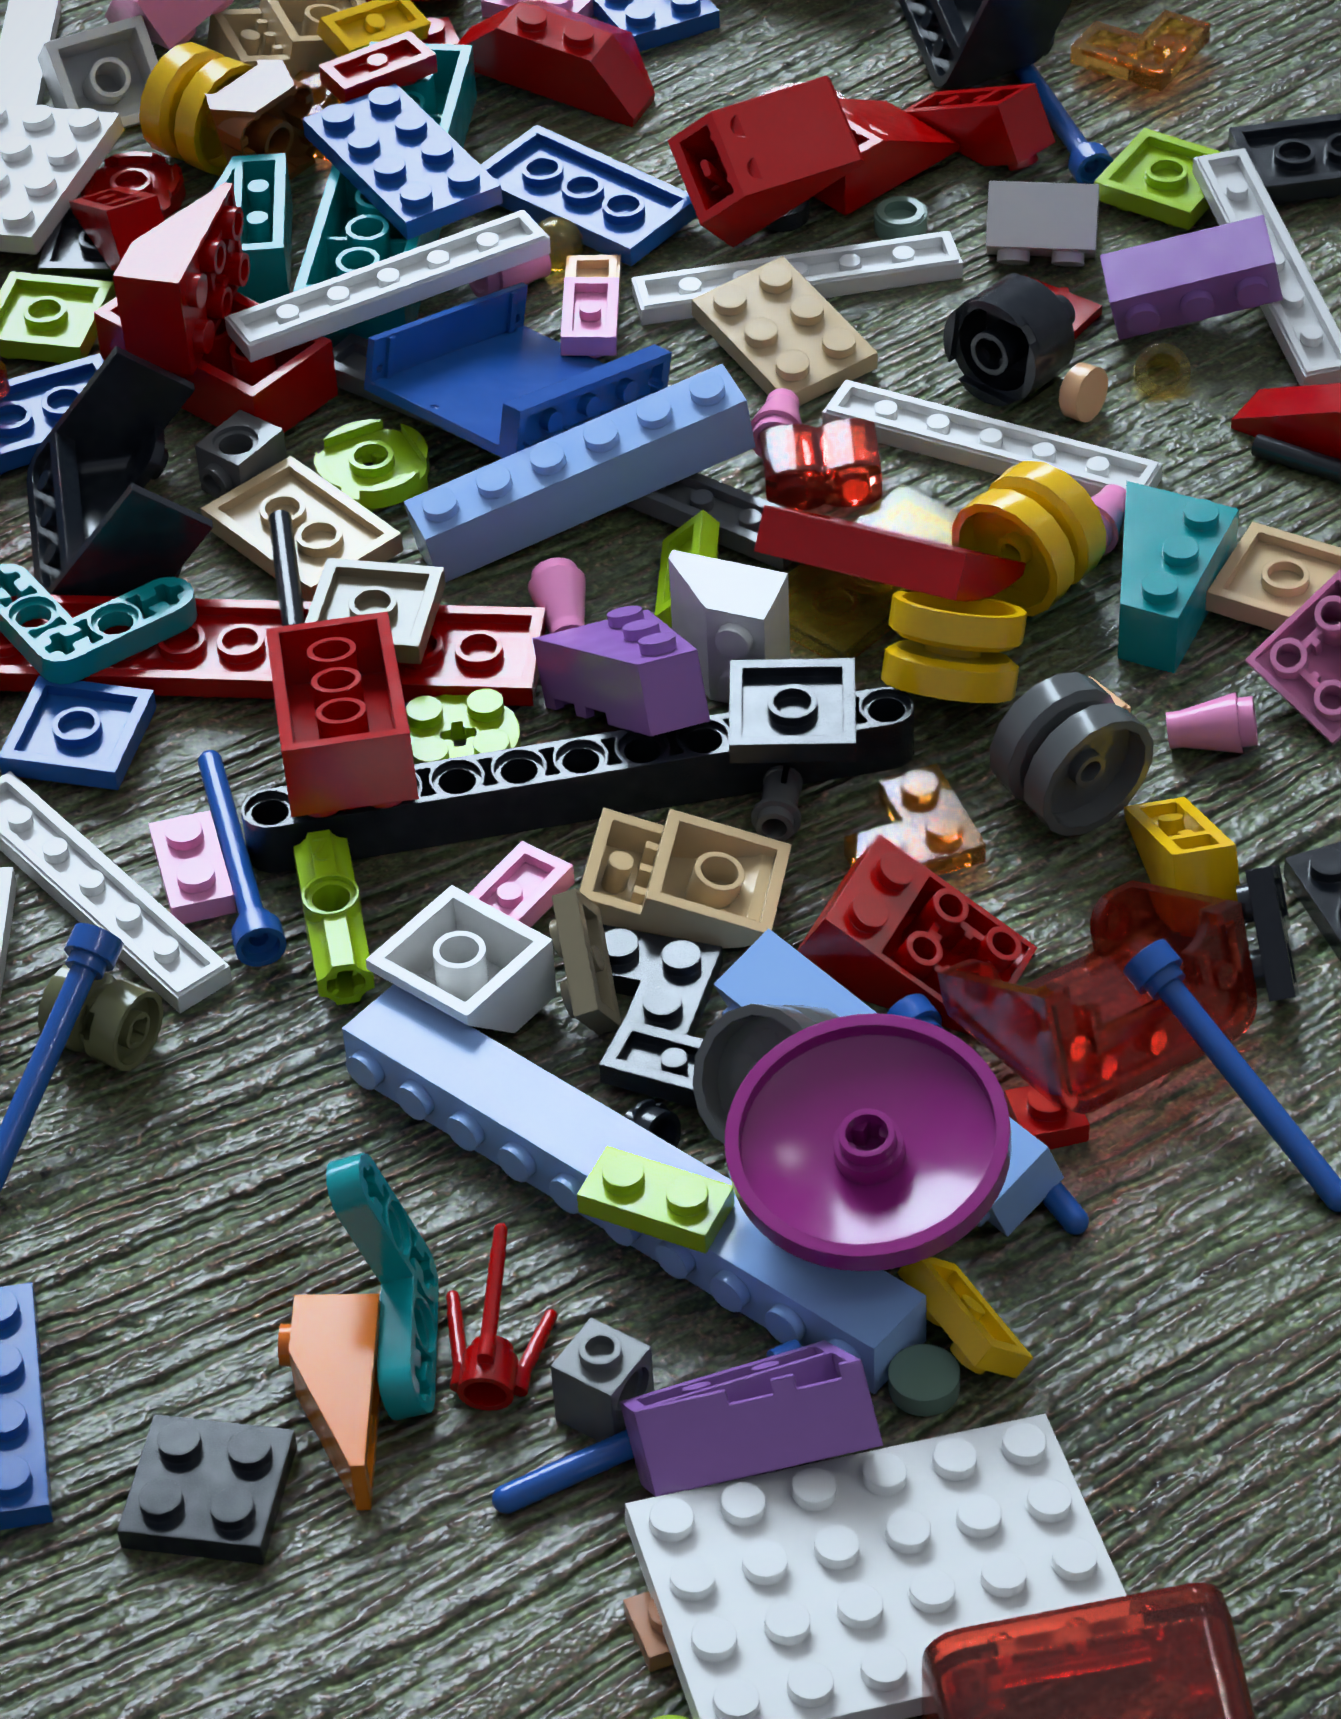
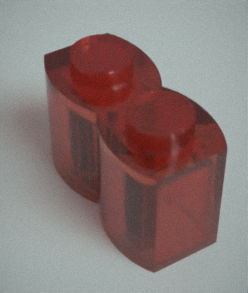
M840 419L823 424L818 428L804 424H785L769 428L760 433L766 501L787 509L809 511L823 504L843 508L860 507L872 504L883 498L881 462L874 422L864 419Z

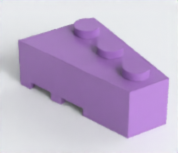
M641 606L620 607L607 613V620L532 638L545 706L547 708L557 710L563 708L564 705L572 703L575 706L576 716L586 719L595 716L594 710L605 712L608 725L648 736L710 721L697 649L648 609L643 610Z
M825 1340L619 1401L640 1483L655 1497L774 1472L782 1468L883 1446L862 1360Z

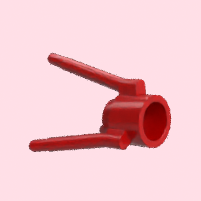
M504 1223L496 1224L493 1231L481 1335L476 1337L468 1348L466 1347L460 1295L455 1290L449 1291L446 1295L453 1365L450 1389L457 1392L459 1399L466 1405L486 1411L506 1408L512 1403L514 1395L523 1397L528 1394L531 1373L558 1317L557 1312L553 1309L545 1311L520 1361L514 1353L512 1343L503 1337L497 1336L508 1228Z

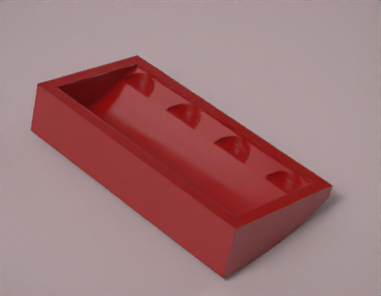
M765 504L754 548L755 552L954 601L965 602L988 598L1003 591L1024 575L1026 566L1025 562L827 515Z

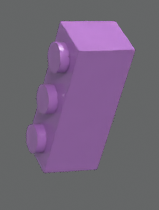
M1264 215L1100 255L1119 340L1283 300Z

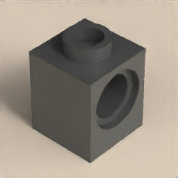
M238 410L195 445L201 489L215 498H219L287 458L283 429L242 410Z
M593 1318L586 1322L550 1366L556 1420L597 1441L604 1440L626 1430L619 1401L654 1391L651 1346Z

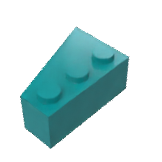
M286 153L232 156L213 190L225 182L233 183L236 207H241L244 215L243 231L241 234L242 252L247 253L250 259L248 281L244 287L240 286L237 292L262 304L291 293L293 204Z
M1126 481L1118 659L1175 674L1209 612L1205 610L1207 590L1237 546L1239 509L1217 504L1206 499H1198Z

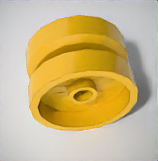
M193 42L175 46L160 58L148 76L144 87L139 112V121L144 139L152 149L184 160L187 164L205 172L221 176L228 163L205 94L217 93L254 67L225 57L224 54Z
M1023 461L1010 467L991 484L988 491L976 496L959 511L952 524V545L1025 562L1026 566L1023 576L1003 591L988 598L1019 606L1027 612V616H1035L1052 607L1066 594L1072 584L1079 582L1097 566L1106 551V529L1100 511L1085 488L1069 474L1045 462Z
M913 590L897 591L892 595L888 625L901 637L909 640L898 641L885 648L881 680L886 685L901 691L943 700L970 703L1011 701L1016 693L1019 666L1007 655L999 652L1010 651L1023 643L1027 612L1019 606L992 598L965 602Z

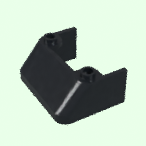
M898 0L933 84L936 87L947 90L966 89L1038 62L1042 56H1046L1050 52L1054 43L1055 32L1072 0Z
M115 346L37 448L27 471L26 484L34 578L50 595L121 596L159 578H178L184 563L213 529V521L144 489L150 479L156 480L162 474L167 465L169 451L165 448L164 429L195 391L194 383L118 346Z

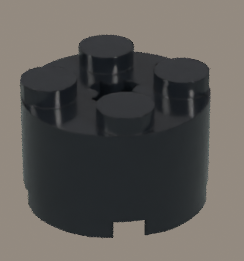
M1016 273L1008 274L965 301L949 315L943 334L944 350L949 362L954 359L956 360L964 374L958 380L973 396L994 406L1010 405L1014 401L1028 397L1067 369L1075 349V335L1072 325L1076 318L1075 310L1066 297L1055 295L1041 282Z

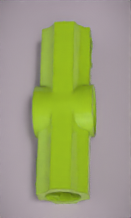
M330 829L309 832L306 838L300 844L294 846L293 849L307 940L311 949L319 997L329 998L337 1005L360 1002L362 996L367 991L375 988L373 972L366 968V959L370 954L363 922L360 891L355 881L347 838L334 835Z

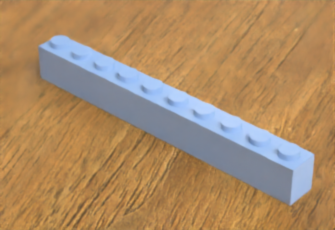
M394 984L342 1028L347 1059L346 1067L348 1073L360 1086L368 1090L375 1089L398 1103L412 1118L416 1120L424 1119L449 1134L461 1148L468 1151L475 1150L495 1162L512 1179L518 1182L526 1181L552 1197L557 1205L568 1213H578L577 1193L607 1145L732 1185L730 1179L475 1028L462 1023ZM735 1193V1205L706 1254L578 1213L603 1228L617 1243L623 1246L631 1245L657 1261L671 1276L677 1279L685 1278L708 1292L725 1309L731 1312H740L767 1328L771 1335L782 1344L796 1339L804 1347L825 1340L861 1359L869 1391L873 1394L888 1381L890 1362L898 1352L909 1346L926 1342L925 1294L884 1270L848 1271L833 1269L807 1262L786 1252L771 1242L755 1227L741 1208Z

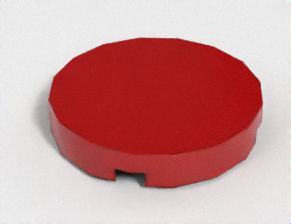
M142 151L118 153L104 159L105 166L95 171L81 191V197L121 186L158 195L164 219L181 207L186 196L181 168L176 163L174 166L167 164L166 157Z

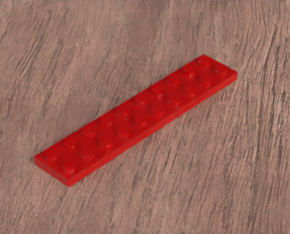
M17 595L11 597L12 603L17 600ZM51 595L72 618L119 597ZM195 598L197 619L191 627L80 681L154 690V695L275 699L266 629L282 626L279 601ZM303 601L305 620L312 601ZM439 605L421 665L397 663L404 702L409 703L420 696H469L478 689L488 688L496 690L502 695L505 706H534L539 671L532 638L545 635V608ZM34 619L23 623L21 626L25 628L38 627L46 624L49 620ZM114 626L106 629L103 633L108 635L120 634L130 630L131 627ZM0 631V691L30 692L38 675H41Z

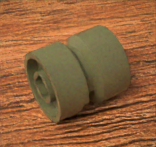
M65 964L52 976L44 990L39 1005L37 1021L40 1034L70 970ZM105 971L101 980H94L65 1048L75 1052H86L92 1059L120 1071H131L144 1061L157 1041L164 1012L162 998L151 989L125 979L116 980L109 972Z

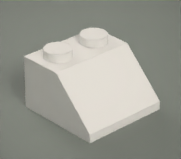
M142 15L44 42L37 60L55 108L73 110L94 109L98 112L120 113L124 129L140 124L141 96L148 76L158 63Z
M989 181L986 229L987 255H997L998 263L1010 265L1029 264L1030 256L1052 257L1051 264L1066 267L1083 266L1084 258H1096L1099 184Z
M672 550L668 557L672 629L697 649L705 694L708 698L729 703L730 660L790 659L788 573Z
M453 885L366 959V968L369 971L468 1026L516 1033L557 995L553 940Z

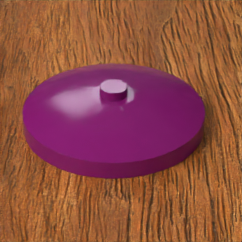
M873 1013L838 1017L807 1027L783 1040L756 1063L740 1084L733 1098L725 1127V1154L730 1180L738 1202L749 1220L765 1237L786 1252L823 1267L848 1271H879L906 1266L934 1256L962 1239L978 1225L998 1198L1009 1170L1012 1151L1011 1126L1007 1102L995 1074L985 1060L963 1040L945 1029L915 1018L894 1014Z

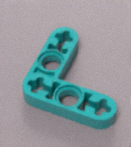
M0 564V631L38 673L52 683L70 684L80 681L185 631L197 619L194 589L189 582L181 578L163 577L153 580L72 618L28 570L20 565ZM17 595V600L12 603L11 597ZM34 619L49 620L46 624L38 627L25 628L21 626L23 623ZM114 626L131 627L130 630L120 634L108 635L103 633L106 629Z
M360 1153L330 1161L326 1170V1184L332 1207L381 1283L377 1378L383 1405L388 1415L396 1421L431 1413L434 1409L436 1394L439 1299L438 1275L433 1256L369 1154Z

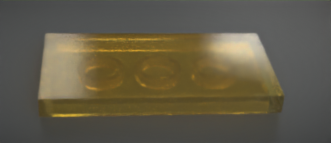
M901 484L854 522L952 545V524L958 512ZM801 563L788 573L790 640L823 658H857L892 629L888 625L892 595L897 591L909 589Z

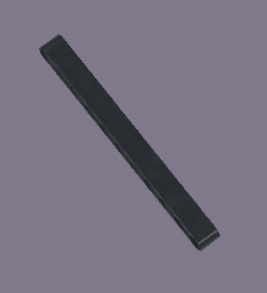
M878 687L855 691L856 762L730 764L729 712L709 715V722L654 736L625 729L414 764L419 799L402 801L400 804L389 808L366 806L339 810L337 813L327 817H312L309 815L291 817L287 785L268 788L253 793L242 804L241 815L246 846L251 864L255 868L268 873H279L296 870L293 847L300 844L309 832L330 829L334 835L347 838L351 860L596 820L600 819L603 807L624 814H631L762 792L765 772L771 767L784 765L781 783H787L789 768L792 767L802 776L803 785L893 770L906 765L914 755V701L908 693L893 687Z

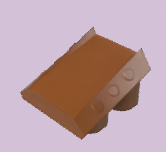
M256 59L257 66L217 93L205 94L227 163H229L232 156L286 153L290 181L316 163L314 157L316 147L305 137L302 119L307 117L312 109L314 102L313 90L308 85L292 78L283 60Z

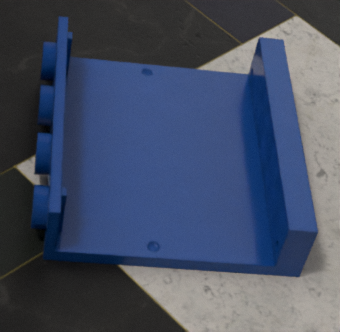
M521 282L369 337L364 390L501 458H505L667 388L672 352L654 344L605 364L589 356H561L560 342L524 326L528 285Z

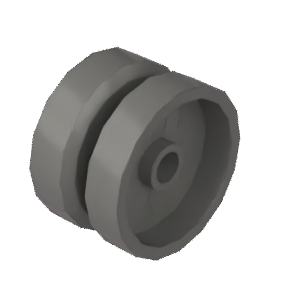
M1078 672L1056 674L1028 690L1012 705L999 723L990 746V769L997 781L1016 799L1026 802L1031 812L1051 831L1063 836L1086 834L1110 821L1124 806L1128 805L1142 786L1153 758V739L1147 727L1127 709L1115 705L1111 695L1094 680Z
M749 1004L726 1012L707 1030L695 1056L692 1086L699 1115L713 1137L725 1144V1127L733 1098L749 1071L765 1054L789 1036L807 1027L838 1018L839 1016L828 1009L818 1007Z

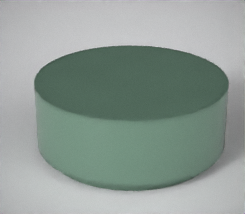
M894 196L887 198L877 204L874 209V231L882 240L923 235L927 231V208L921 201L912 197Z
M917 1344L904 1348L893 1357L889 1365V1395L894 1404L906 1413L916 1416L941 1414L951 1408L959 1397V1364L950 1352L939 1346Z

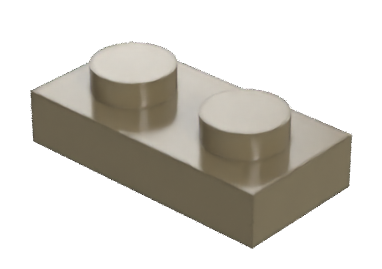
M576 888L552 895L556 919L550 921L549 931L553 940V946L557 954L564 961L567 979L561 981L560 984L564 1006L572 1018H576L598 1035L619 1029L622 1023L600 908Z

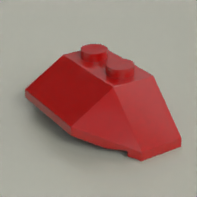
M541 0L519 1L470 27L456 44L473 46L474 69L476 73L632 128L654 101L655 91L632 32Z

